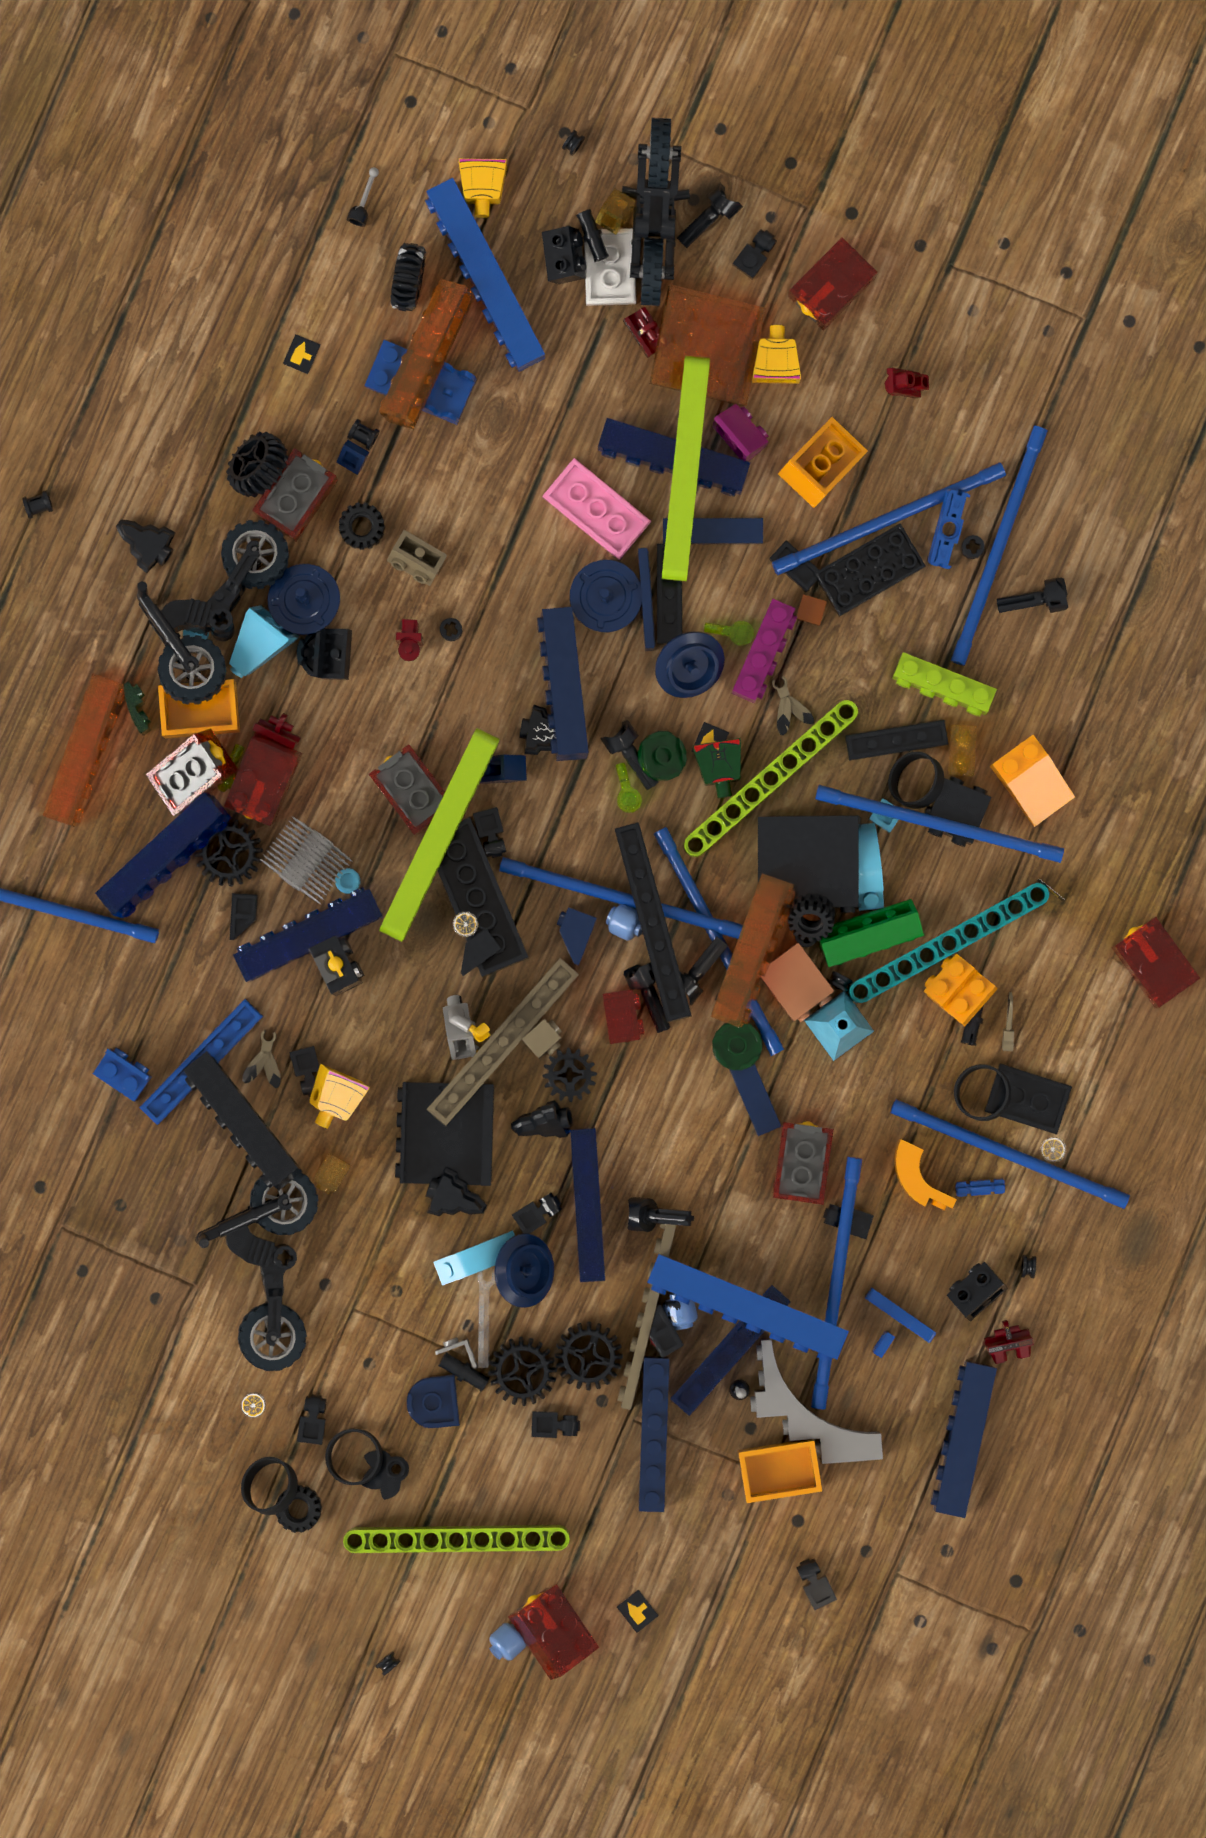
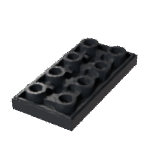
M900 523L815 572L814 576H816L817 581L840 617L925 568L926 565Z

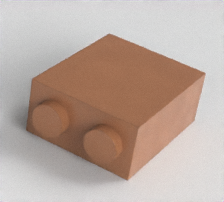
M799 943L757 973L792 1022L798 1019L801 1023L812 1015L811 1008L817 1004L822 1007L833 999L830 996L834 992L833 988Z

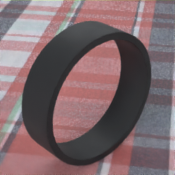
M907 753L896 761L890 771L888 779L890 793L896 801L908 808L921 809L927 807L938 798L943 789L944 771L940 763L926 753ZM917 759H929L935 770L932 788L923 798L917 801H903L898 792V781L902 771L908 764Z
M979 1064L967 1068L960 1074L955 1083L954 1098L958 1108L966 1116L978 1121H990L999 1117L1005 1112L1011 1101L1012 1091L1009 1080L1000 1070L990 1065ZM978 1069L996 1071L1002 1077L1006 1086V1097L1003 1105L997 1112L986 1117H976L969 1114L964 1109L960 1100V1087L963 1080L971 1072Z
M347 1429L339 1432L331 1439L326 1449L325 1460L330 1474L337 1481L347 1485H362L371 1481L379 1473L383 1463V1451L379 1441L371 1433L361 1429ZM351 1432H359L369 1437L377 1451V1463L373 1472L359 1482H349L341 1478L334 1470L331 1460L335 1443L343 1435Z
M264 1457L252 1463L246 1470L241 1483V1493L244 1502L251 1509L264 1515H275L284 1511L294 1500L298 1488V1480L293 1468L275 1457ZM269 1464H282L288 1474V1487L285 1495L276 1505L270 1508H257L251 1498V1484L255 1475Z

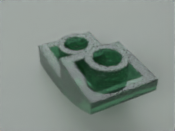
M127 681L124 684L127 707L140 734L144 736L151 731L148 726L151 720L143 710L138 712V709L145 705L142 700L145 694L137 684L132 686Z

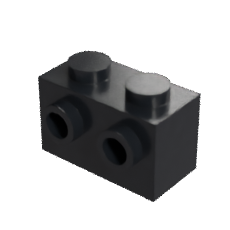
M565 226L542 232L548 281L560 285L586 279V261L582 254L583 237L579 229Z
M985 1262L974 1265L969 1270V1275L963 1281H956L949 1288L950 1292L947 1294L948 1298L970 1322L1008 1289Z

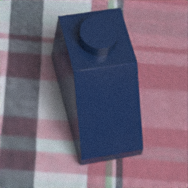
M503 754L492 756L479 784L527 781L526 755Z
M568 907L567 912H561L557 925L561 926L559 932L573 963L579 966L597 918Z

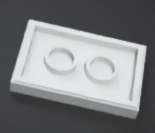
M633 228L598 229L603 233L601 238L609 257L599 262H594L587 242H584L586 306L636 304L635 278H630Z

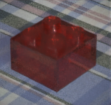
M633 989L603 994L610 1045L640 1041V1035H644L643 1020H637L636 1010L641 1009L639 994L634 995Z

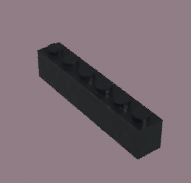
M206 1051L183 1070L188 1076L185 1078L187 1084L193 1091L196 1089L200 1091L203 1095L200 1098L201 1102L208 1110L214 1109L217 1113L216 1121L223 1129L228 1127L233 1134L230 1139L239 1149L243 1147L248 1155L245 1158L254 1169L257 1166L263 1172L260 1177L269 1188L274 1186L280 1190L303 1172L209 1052Z

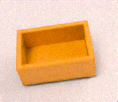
M234 679L225 680L220 692L217 695H213L211 700L201 701V704L196 705L194 703L183 704L182 701L174 700L171 698V695L165 692L162 685H158L162 736L165 739L240 732L237 686ZM194 682V686H198L204 682ZM182 683V685L189 686V683Z
M814 1439L738 1450L746 1503L822 1491Z

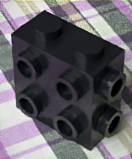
M950 776L949 779H944V786L940 795L933 802L932 806L926 807L924 813L980 827L991 797L986 795L987 790L977 786H973V789L963 786L964 781ZM933 828L928 830V833L942 838L943 834L951 837V842L961 847H965L966 844L972 845L974 839Z

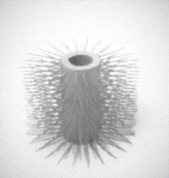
M292 817L299 825L310 832L308 834L304 829L289 821L298 831L306 835L307 838L286 825L289 830L294 832L304 842H301L286 830H282L299 843L301 847L279 833L282 838L298 849V851L276 837L281 844L286 846L295 855L273 842L275 846L292 859L287 858L284 854L271 847L274 852L289 862L287 864L273 853L267 851L281 864L286 866L283 868L265 856V858L280 868L282 872L276 870L266 861L260 860L279 874V877L290 886L306 894L315 902L320 903L302 889L304 886L307 890L323 899L305 883L307 882L324 895L327 894L308 879L311 878L321 887L328 891L330 890L311 874H314L333 887L331 883L314 870L319 871L322 875L337 883L326 872L321 870L318 865L340 879L321 861L343 874L338 868L328 862L327 859L344 870L346 869L334 860L333 857H336L345 865H348V863L332 852L331 848L349 861L352 860L341 852L340 849L333 846L334 844L322 834Z

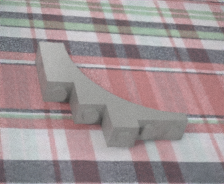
M771 1338L760 1339L761 1345H756L757 1361L762 1360L763 1370L758 1371L759 1386H764V1390H755V1397H750L751 1412H756L757 1418L787 1416V1420H782L783 1434L788 1435L790 1441L819 1439V1443H815L817 1458H821L822 1464L883 1459L880 1432H863L842 1428L821 1419L804 1407L788 1389L779 1372Z

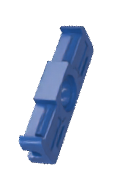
M954 489L946 490L927 560L929 564L945 569L952 567L948 564L954 543L958 544L964 522L961 517L966 497L970 498L968 493ZM947 522H953L955 525V531L950 536L944 535L942 531L943 525Z
M872 1287L864 1297L928 1343H931L937 1334Z

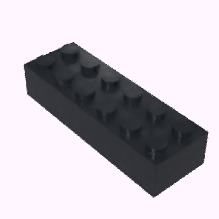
M470 817L461 821L437 871L456 916L468 913L474 916L477 921L475 932L465 936L467 942L487 928L501 948V950L477 966L483 978L529 959L472 820ZM462 915L460 917L464 921L460 924L462 931L466 934L467 927V933H470L475 927V923H472L474 920L472 917H469L467 920V916ZM467 922V924H469L470 927H468V926L464 927L463 924H465V923Z

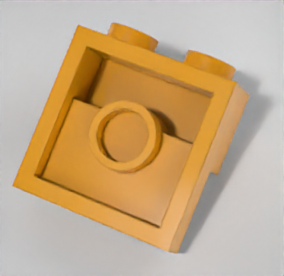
M956 953L954 957L949 956L943 961L941 965L942 970L937 976L932 975L927 979L924 993L965 1027L998 988Z

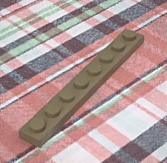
M560 958L427 1110L446 1126L579 974Z
M660 1224V1228L664 1229L662 1239L657 1238L654 1253L668 1258L676 1225ZM651 1263L648 1278L650 1277V1274L655 1263ZM652 1284L650 1288L645 1287L642 1302L646 1303L644 1313L639 1312L635 1327H639L640 1330L638 1338H632L629 1350L634 1352L632 1362H626L623 1376L628 1377L626 1387H620L617 1401L622 1402L621 1408L628 1410L632 1408L660 1294L651 1290Z

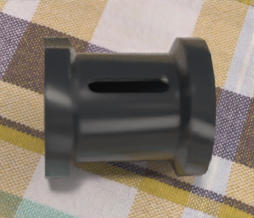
M357 419L352 425L347 439H354L365 445L367 450H370L376 442L380 430H373L363 425L360 419Z
M47 490L31 498L22 497L29 519L33 518V515L45 511H53Z

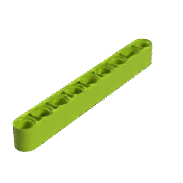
M685 355L662 579L687 582L710 358Z
M849 700L838 703L685 839L684 850L686 854L691 857L703 855L856 719L858 714L856 704ZM843 706L850 707L853 711L852 717L849 719L842 718L839 714V709ZM823 723H830L834 727V733L826 736L822 734L820 726ZM806 739L812 740L815 743V750L805 752L801 746L802 741ZM784 757H794L797 763L793 769L784 767ZM772 772L776 774L778 781L775 785L770 786L765 783L764 775L766 773ZM749 789H755L759 794V799L755 802H749L745 798V792ZM734 805L739 808L740 816L738 818L731 819L727 816L726 809L729 806ZM711 822L720 824V834L715 836L709 834L707 831L708 824ZM699 839L702 842V849L699 852H692L688 847L690 840Z
M479 728L475 730L381 924L380 932L402 942L499 744V738Z
M561 1525L355 1527L347 1531L343 1544L346 1550L352 1553L559 1551L566 1548L569 1544L570 1534L567 1528ZM560 1531L564 1533L566 1540L562 1544H555L551 1540V1535L554 1532ZM456 1532L460 1533L464 1537V1542L461 1545H454L450 1541V1535ZM480 1532L486 1533L489 1536V1542L486 1545H479L475 1540L476 1534ZM504 1532H510L514 1535L515 1541L510 1545L502 1543L500 1536ZM529 1532L539 1534L540 1541L537 1544L533 1545L527 1542L526 1535ZM381 1533L387 1537L388 1542L385 1546L375 1544L374 1536ZM428 1533L436 1534L439 1540L438 1543L433 1546L426 1544L425 1535ZM351 1534L361 1536L362 1544L355 1547L349 1543L348 1538ZM401 1534H410L413 1537V1543L410 1546L402 1545L399 1541Z

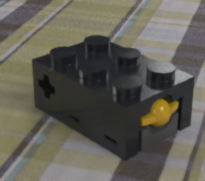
M335 935L308 948L332 995L338 996L363 983L361 978L365 975L359 963L352 961L350 955L353 954V950L346 939H341Z

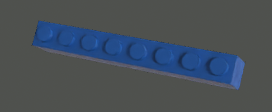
M451 178L427 190L428 199L425 200V203L430 213L435 212L440 221L436 222L442 236L447 234L451 243L447 245L453 257L458 256L463 265L459 266L465 280L470 278L474 286L470 289L476 301H482L485 307L482 312L488 324L493 322L497 330L493 332L500 346L505 345L508 351L505 356L511 368L516 366L518 372L544 360L545 353L454 179Z
M658 1254L647 1282L652 1284L651 1290L663 1295L666 1294V1291L676 1294L675 1300L688 1305L690 1300L699 1303L698 1309L713 1314L714 1310L723 1313L722 1319L736 1324L737 1320L747 1323L746 1329L760 1334L761 1329L771 1333L769 1338L784 1343L785 1339L795 1342L793 1348L805 1353L808 1352V1349L817 1351L818 1358L830 1363L833 1358L838 1360L849 1333L845 1329Z

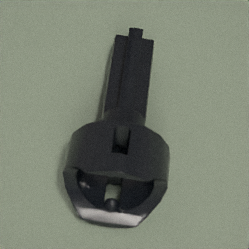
M721 183L706 195L711 200L709 202L711 206L705 209L677 237L686 248L708 229L720 215L722 217L726 216L730 220L743 208L739 202L727 200L725 187Z
M1052 578L1044 580L1045 587H1043V591L1039 590L997 598L998 611L1002 613L1046 604V607H1049L1050 613L1067 610L1069 607L1065 579Z
M625 720L615 736L610 738L605 736L600 739L611 755L616 752L622 753L645 789L649 790L657 785L659 781L648 777L642 771L638 762V750L632 745L639 735L630 722Z
M717 936L690 968L688 974L680 971L683 986L691 1006L704 991L699 986L698 981L703 978L728 947Z
M651 962L643 966L637 964L624 970V976L629 989H641V994L657 1033L670 1029V1024L667 1023L664 1009L653 985L656 983Z
M632 1197L628 1200L629 1222L627 1229L631 1231L650 1232L657 1223L691 1226V1221H694V1216L691 1215L692 1211L658 1208L656 1202L651 1198Z

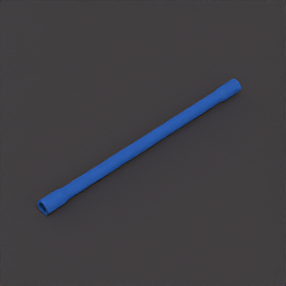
M1033 426L1027 443V450L962 634L953 652L951 662L965 666L974 634L1037 456L1046 438L1048 430L1042 427Z
M999 462L979 471V473L799 552L791 553L772 561L774 571L777 576L802 563L943 502L947 489L967 492L1005 477L1004 467Z
M818 785L816 800L852 807L1033 854L1039 858L1059 863L1062 861L1064 848L1025 840Z
M667 827L655 832L654 836L659 846L667 856L696 913L713 917L682 860ZM705 928L711 941L717 936L726 943L722 934ZM728 946L720 958L730 975L737 962ZM749 986L750 992L744 1000V1004L755 1022L768 1052L773 1056L784 1050Z
M503 857L501 861L500 872L517 877H526L636 909L632 894L529 866L523 862ZM661 903L664 916L742 940L746 925L725 919L720 920Z
M0 888V901L126 934L154 944L157 942L159 929L129 923Z
M897 1099L893 1103L890 1113L898 1117L929 1127L1097 1196L1120 1208L1125 1209L1129 1201L1130 1195L1071 1173L920 1111L916 1107Z
M847 1157L844 1177L845 1186L825 1322L837 1326L856 1191L862 1166V1159L856 1157ZM820 1358L811 1407L825 1410L829 1391L828 1382L831 1363Z

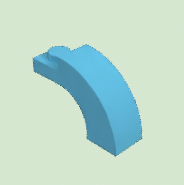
M875 823L861 824V827H859V903L861 904L859 911L884 908V887Z
M507 1232L434 1261L433 1263L442 1285L495 1266L500 1249L506 1241L515 1236L514 1232Z

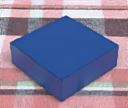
M884 1331L873 1348V1353L882 1358L895 1336Z

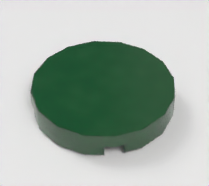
M657 731L646 736L638 750V762L642 771L656 781H668L679 776L687 762V751L683 742L669 731Z
M730 1021L723 1024L716 1031L712 1040V1051L716 1060L723 1067L730 1070H744L751 1067L759 1059L762 1052V1039L759 1032L751 1024L744 1021Z

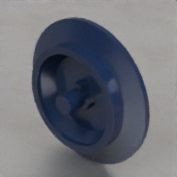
M598 560L586 565L575 576L570 589V604L577 619L589 629L598 632L618 631L629 625L639 613L642 604L641 584L635 573L623 563L614 560Z
M299 564L287 568L284 571V575L280 579L275 580V584L271 585L268 593V608L272 618L284 630L293 634L307 635L324 629L335 618L340 606V591L335 579L323 568L311 564Z
M687 632L669 641L659 653L655 665L656 679L660 687L674 697L690 698L700 695L710 689L721 676L725 663L724 651L720 643L707 633Z
M519 1234L510 1238L502 1246L496 1258L494 1271L496 1285L500 1294L511 1305L522 1308L538 1304L547 1295L554 1278V1261L548 1246L539 1237L531 1234Z

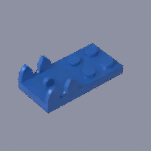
M383 340L364 386L457 425L476 382V377L468 371L456 370L446 362L434 361Z

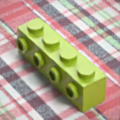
M904 652L900 656L892 679L897 681L896 684L901 687L910 689L912 686L919 689V693L930 698L937 696L944 699L943 703L952 707L960 705L967 708L966 712L979 717L981 714L986 715L997 691L996 688Z

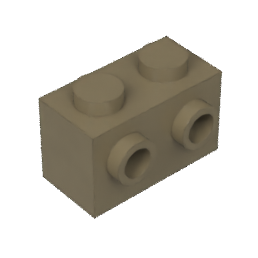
M403 530L387 561L395 569L412 575L417 582L430 586L447 555Z
M544 1019L522 1040L540 1059L546 1052L552 1055L561 1046L559 1041L562 1038L559 1034L562 1030L553 1020L547 1022Z

